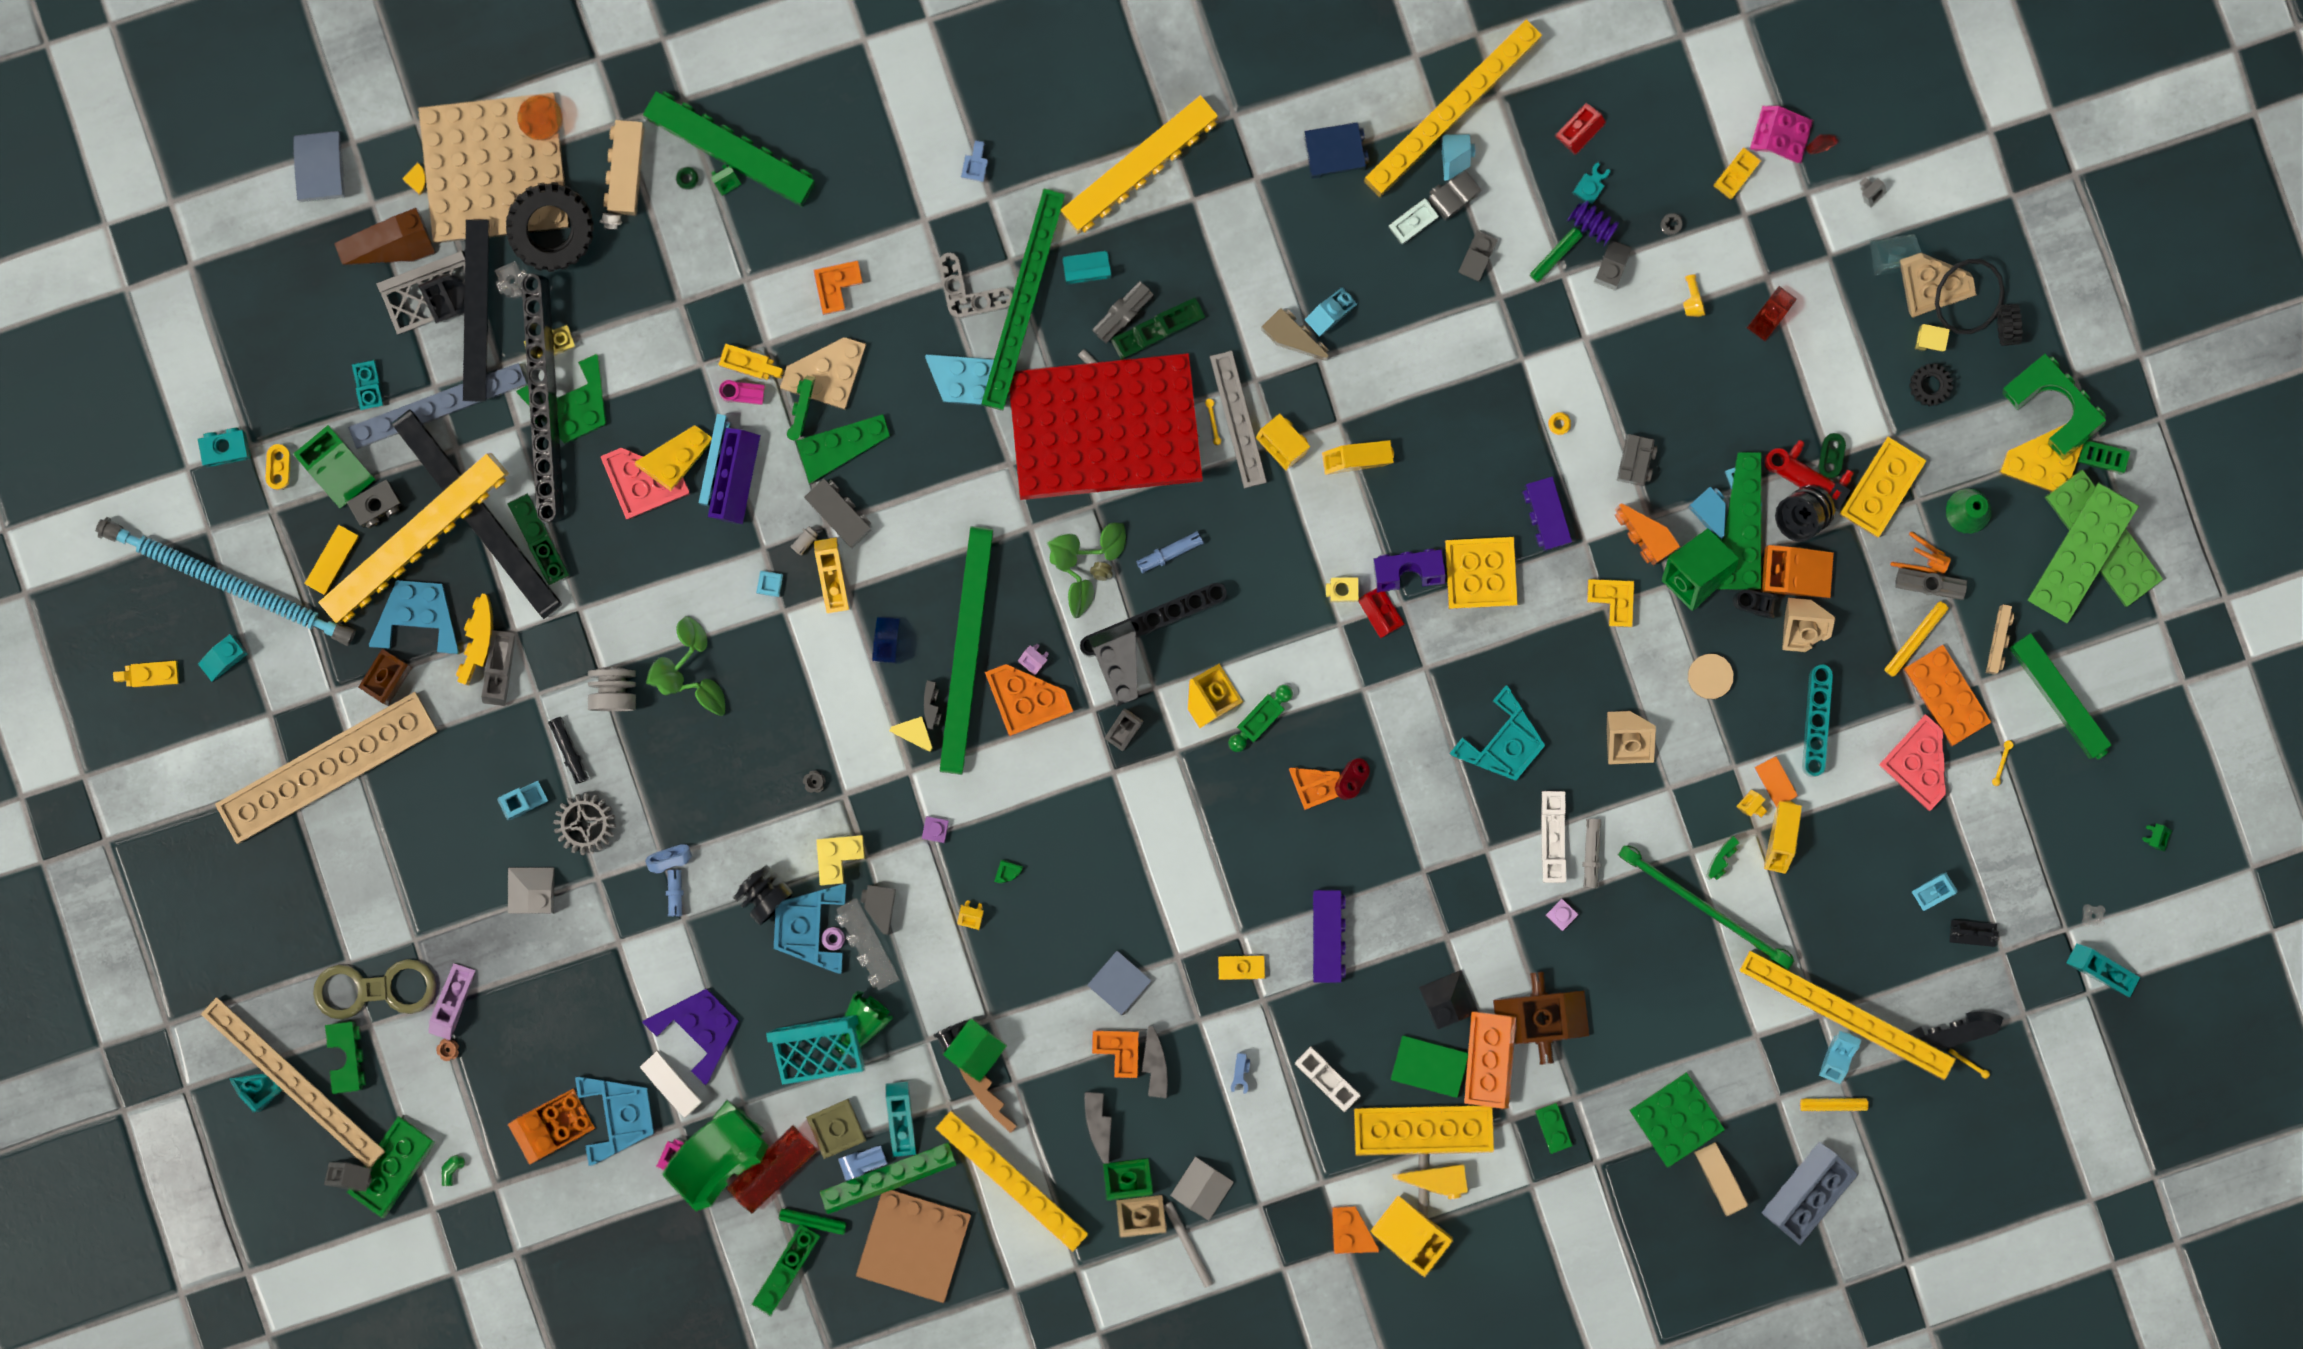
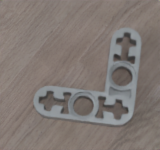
M946 253L940 257L939 267L948 310L954 318L961 319L1009 308L1012 299V293L1009 289L997 288L966 295L958 257L952 253ZM947 258L956 262V264L952 265L953 273L958 271L959 275H950L945 278L944 275L949 274L948 267L943 266ZM958 280L960 282V289L956 292H951L947 288L948 282ZM1000 293L1009 296L1006 304L996 301L994 302L995 307H991V300L988 295L993 294V299L999 298ZM978 297H984L987 300V306L984 309H977L974 302ZM971 299L972 312H969L968 307L963 308L960 314H957L956 310H952L956 306V302H960L961 305H967L966 300Z

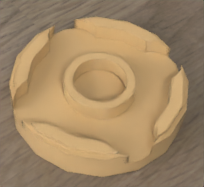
M1705 654L1698 657L1691 664L1688 670V683L1697 696L1704 699H1716L1730 690L1733 683V670L1725 658L1717 654Z

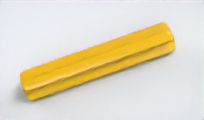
M1801 1099L1800 1110L1867 1111L1868 1099Z

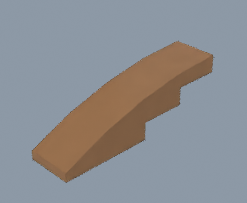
M960 1069L965 1081L981 1104L1004 1128L1012 1133L1017 1125L1000 1112L1005 1103L987 1090L993 1082L984 1076L979 1083Z

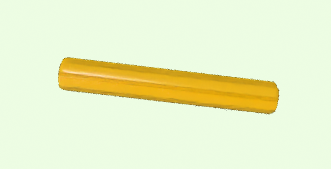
M1939 601L1886 666L1885 672L1892 677L1896 676L1948 611L1949 607L1945 603Z

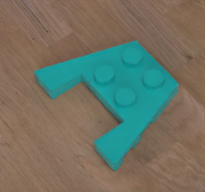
M1506 685L1493 700L1497 706L1510 715V718L1482 752H1479L1462 738L1449 754L1516 781L1543 749L1545 744L1528 720L1510 688Z

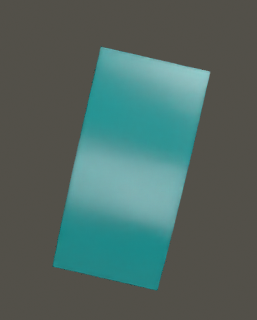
M375 360L352 364L360 410L383 406Z

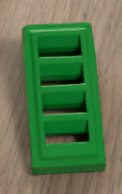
M2086 441L2082 446L2078 463L2122 475L2125 473L2130 451ZM2090 447L2094 448L2091 460L2087 459ZM2102 450L2100 462H2097L2098 451ZM2108 452L2112 453L2109 464H2105ZM2117 455L2121 456L2119 465L2114 466Z

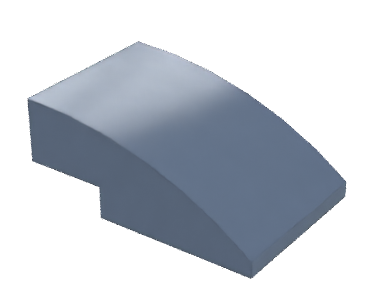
M339 131L294 136L295 183L297 200L299 202L345 197L344 169Z

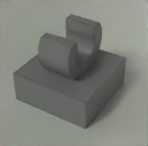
M1865 177L1859 183L1862 186L1860 189L1863 191L1864 203L1870 208L1887 192L1885 184L1879 178L1872 183Z

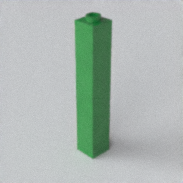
M2030 633L2009 647L2089 759L2096 757L2098 760L2108 753L2107 748L2111 746V743L2033 635Z

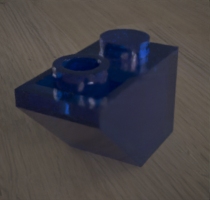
M877 617L873 644V663L896 664L900 619Z

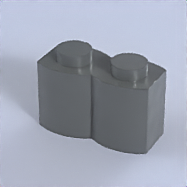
M1464 170L1450 179L1444 186L1439 184L1429 192L1432 196L1429 197L1428 201L1446 221L1479 195L1482 190Z

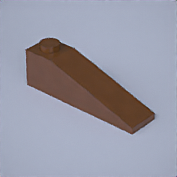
M417 208L390 217L334 243L342 265L415 262L436 254L421 213Z

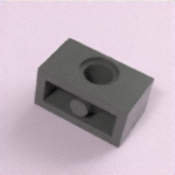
M387 479L347 502L359 525L363 528L366 526L371 528L380 522L379 519L385 515L387 517L393 516L400 511L399 507L403 505ZM374 500H380L381 508L378 511H372L371 503Z

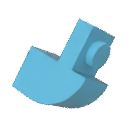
M538 781L521 789L517 788L497 799L507 820L517 818L548 802Z
M1839 1031L1838 1035L1834 1036L1819 1076L1841 1084L1848 1073L1851 1059L1859 1048L1861 1039L1849 1033Z

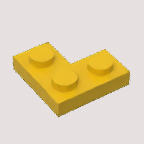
M1588 579L1587 603L1610 604L1609 627H1632L1634 581Z

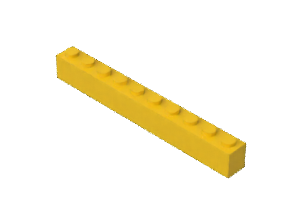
M1526 19L1365 177L1364 182L1381 197L1541 40L1542 34Z
M486 453L318 603L335 623L348 622L355 616L353 611L359 606L363 608L372 601L371 595L376 591L380 593L389 585L387 583L388 580L392 577L396 579L406 570L404 568L405 565L409 562L412 564L422 556L420 553L426 547L428 549L433 547L439 541L437 538L443 532L445 534L450 532L456 526L454 522L457 519L467 517L473 511L471 507L477 502L479 504L484 502L490 496L488 492L494 487L496 489L501 487L507 481L505 477L510 473L492 453Z

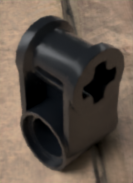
M1744 589L1734 595L1733 604L1740 611L1774 619L1775 615L1773 612L1779 596ZM1742 594H1746L1750 598L1748 606H1743L1740 603V596Z
M964 1020L933 1034L943 1049L942 1054L945 1053L962 1030L963 1025L969 1020Z

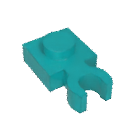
M1596 163L1593 166L1592 176L1585 173L1573 191V194L1583 201L1588 200L1589 205L1593 204L1604 187L1600 180L1606 179L1610 173V170L1607 169L1604 174H1599L1597 168L1600 163Z

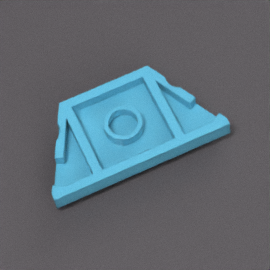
M926 355V361L943 402L981 405L994 360Z

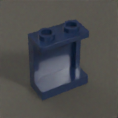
M1358 122L1304 131L1311 179L1320 178L1321 175L1356 169H1360V171L1365 170V164L1369 163L1368 152L1362 148V141H1365L1364 129L1359 128Z

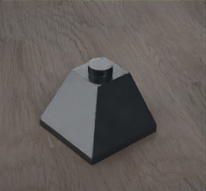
M1461 970L1419 987L1436 1030L1471 1016L1472 1012H1479Z

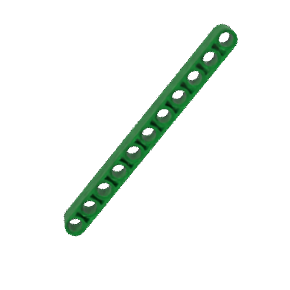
M970 526L940 762V772L963 775L993 539V529Z

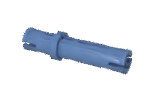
M1195 531V533L1160 550L1158 548L1153 550L1154 553L1137 560L1136 563L1141 573L1144 574V572L1158 565L1162 567L1165 565V562L1202 545L1203 541L1199 537L1198 531Z

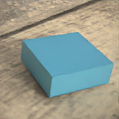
M760 571L756 593L780 597L783 574Z

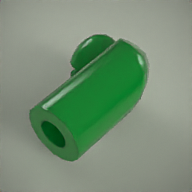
M453 1155L442 1165L441 1186H453V1172L458 1168H463L465 1165V1159L462 1156Z

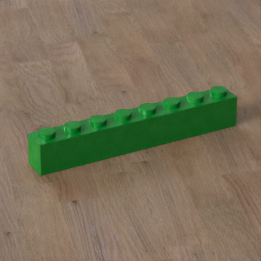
M657 91L655 92L643 113L646 120L795 204L803 206L815 185L814 180L811 179L813 177L812 174L803 169L800 172L793 169L791 162L784 158H781L780 161L772 157L774 153L764 147H761V149L754 147V142L745 136L738 138L733 135L734 131L725 125L719 127L713 124L715 120L706 114H702V116L694 113L695 109L684 102L682 105L674 102L675 97L664 91L662 94Z

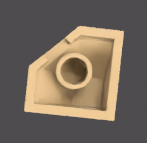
M1788 598L1782 650L1806 652L1813 648V644L1829 639L1832 636L1835 617L1812 600Z

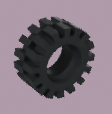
M1999 305L1997 308V331L1999 332L1998 338L2000 339L2001 346L2020 345L2022 343L2023 329L2019 305Z
M1926 364L1917 369L1911 377V383L1909 384V388H1911L1910 393L1914 395L1916 401L1921 402V405H1938L1949 397L1953 381L1949 377L1950 373L1946 372L1943 366ZM1929 376L1935 377L1940 385L1939 390L1933 394L1927 393L1922 386L1923 380Z

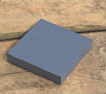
M1116 951L1087 986L1122 1015L1151 980Z

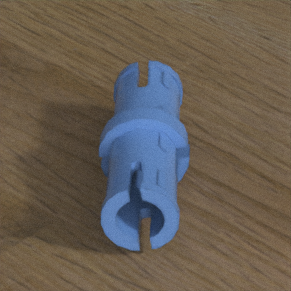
M667 870L668 891H666V896H668V916H675V908L676 917L683 916L682 896L684 895V890L681 888L682 870L675 871V879L674 870Z

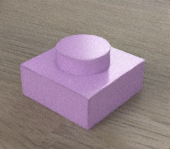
M1560 899L1546 914L1561 931L1578 915L1563 899Z

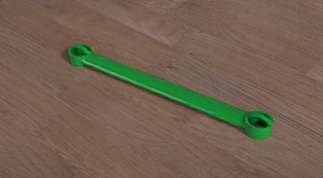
M1623 845L1617 854L1621 859L1634 867H1638L1770 956V959L1782 968L1789 971L1795 962L1793 955L1789 951L1774 949L1642 860L1641 853L1635 847ZM1630 848H1634L1638 852V854ZM1782 951L1788 952L1789 955H1790V957H1789L1787 954L1783 953Z

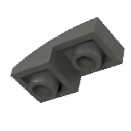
M927 680L924 693V714L928 729L934 730V726L939 727L942 713H939V707L931 705L932 701L936 702L939 689L936 688L937 684L935 682Z

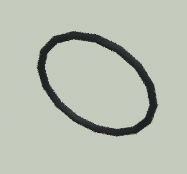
M1967 259L1955 264L1944 274L1937 287L1935 307L1937 317L1945 328L1950 329L1956 334H1973L1986 328L1996 318L1997 308L1999 305H2003L2005 293L2002 276L1996 267L1983 259ZM1970 263L1982 264L1990 268L1998 278L2000 287L1998 305L1992 316L1982 325L1971 330H1959L1949 325L1941 314L1939 304L1941 289L1947 278L1956 269Z

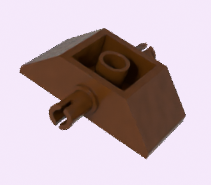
M1537 972L1538 982L1536 973H1529L1532 994L1528 997L1493 1000L1494 1014L1516 1017L1514 1044L1535 1042V1044H1538L1539 1065L1546 1064L1545 1055H1547V1064H1553L1552 1043H1554V1040L1589 1036L1585 992L1575 991L1548 994L1545 989L1544 972ZM1539 1012H1543V1015L1548 1017V1020L1544 1021V1025H1541L1540 1021L1536 1020V1017L1540 1014Z

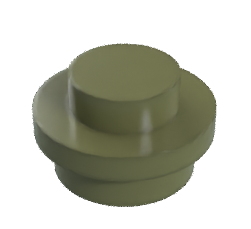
M1095 562L1094 566L1090 569V573L1094 575L1093 577L1100 581H1106L1112 578L1113 575L1111 571L1112 566L1103 562Z

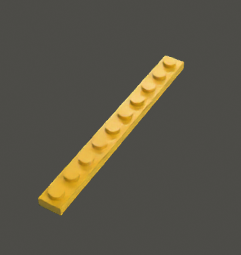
M1749 951L1739 972L1943 1080H1945L1955 1061L1949 1055L1752 951Z

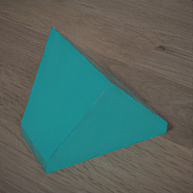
M265 1073L229 1078L238 1096L253 1112H260L283 1091Z

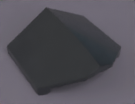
M446 273L418 285L436 324L464 312L465 285L461 278Z

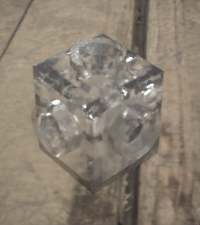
M516 261L496 269L495 272L499 281H496V285L500 294L505 293L508 298L512 297L513 299L522 297V280L527 275L526 270L521 271Z

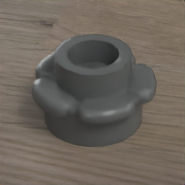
M810 771L808 775L804 776L803 784H805V789L808 792L819 793L824 789L823 785L826 783L824 775L819 774L818 771Z

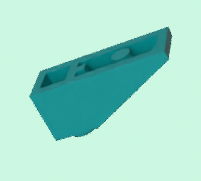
M2076 943L2067 961L2068 965L2129 998L2140 979L2136 974L2094 949Z
M907 1081L885 1084V1098L893 1157L916 1155L909 1083Z

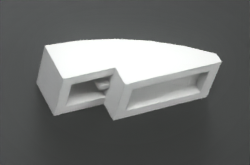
M657 1051L640 1066L654 1085L684 1118L703 1102Z

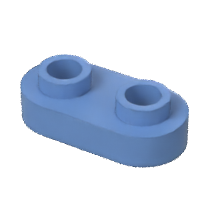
M682 844L653 853L646 858L645 862L650 872L662 873L668 868L687 864L692 854L689 846Z

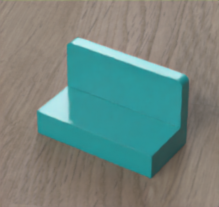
M1107 251L1063 257L1066 285L1111 278Z

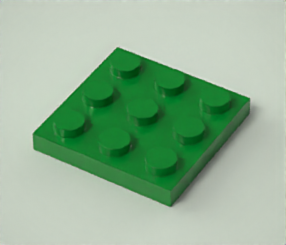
M1687 1072L1629 1109L1667 1168L1725 1130Z

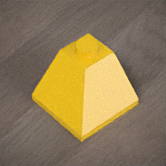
M1220 664L1189 680L1188 711L1199 728L1211 723L1243 703Z

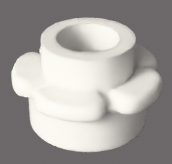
M603 213L600 223H604V228L618 229V225L622 224V221H620L621 215Z

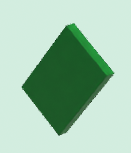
M1402 1036L1390 1080L1457 1098L1468 1053Z

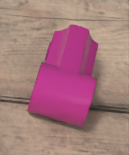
M726 380L720 385L719 394L722 400L728 403L739 402L763 405L765 385ZM726 386H733L736 389L735 395L726 397L723 394L724 388Z

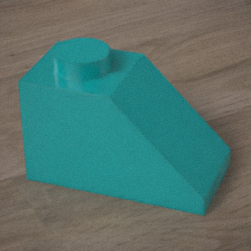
M229 634L211 648L198 665L213 682L247 656L248 652L235 636Z

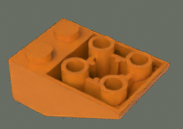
M1622 503L1615 508L1617 521L1621 526L1626 525L1629 533H1627L1628 537L1634 545L1639 544L1642 549L1640 554L1647 564L1651 562L1654 566L1680 547L1667 527Z
M1766 546L1762 592L1830 598L1833 552L1786 546Z
M574 1089L516 1118L508 1124L529 1164L540 1160L595 1129Z

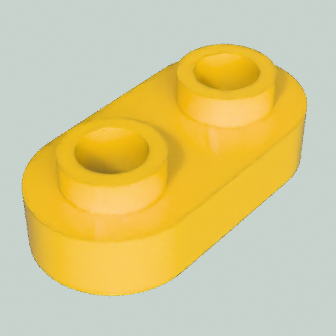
M281 444L272 445L266 455L265 479L267 485L274 490L286 488L290 481L291 454L289 449ZM279 452L283 453L281 460L276 459V454ZM277 475L282 476V481L280 483L275 482V477Z

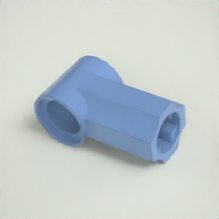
M881 1146L838 1159L846 1181L861 1176L866 1171L887 1164Z

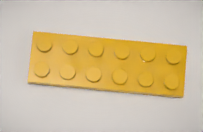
M1455 1106L1354 1109L1356 1156L1494 1152L1492 1107Z

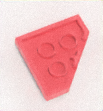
M619 448L600 456L627 520L690 494L684 477L672 491H669L635 466V462L642 458V456L626 449Z
M1925 714L1879 763V766L1928 811H1931L1946 794L1942 744L1943 730Z

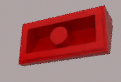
M1586 103L1555 136L1571 152L1577 154L1604 126L1606 121L1598 111Z
M1377 588L1358 599L1359 604L1380 638L1404 625L1385 591L1377 592Z

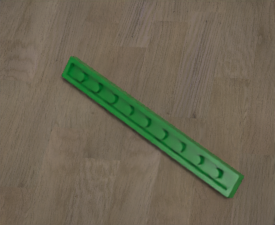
M1043 188L981 405L1004 411L1061 213L1060 210L1065 199V194Z

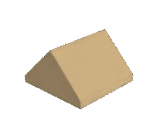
M1162 1195L1117 1200L1120 1237L1166 1232Z

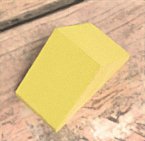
M923 717L891 726L889 730L891 733L929 752L933 749Z

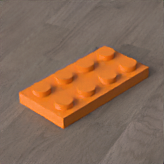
M1944 645L1939 646L1903 668L1936 723L1943 730V734L1951 746L1991 723Z
M1483 1012L1471 1013L1464 1103L1502 1109L1509 1108L1516 1017Z

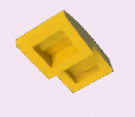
M1743 147L1713 186L1732 199L1761 160Z

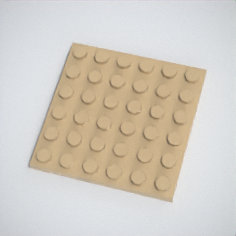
M554 92L419 108L433 243L465 240L466 220H489V237L507 235L506 217L508 216L510 205L513 204L519 193L522 194L526 191V188L537 186L538 183L543 182L545 184L554 182L558 183V185H565ZM544 206L537 209L531 215L528 222V232L569 228L568 215L562 209L555 206Z

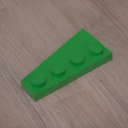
M882 414L796 440L809 485L889 438L890 435L884 415Z

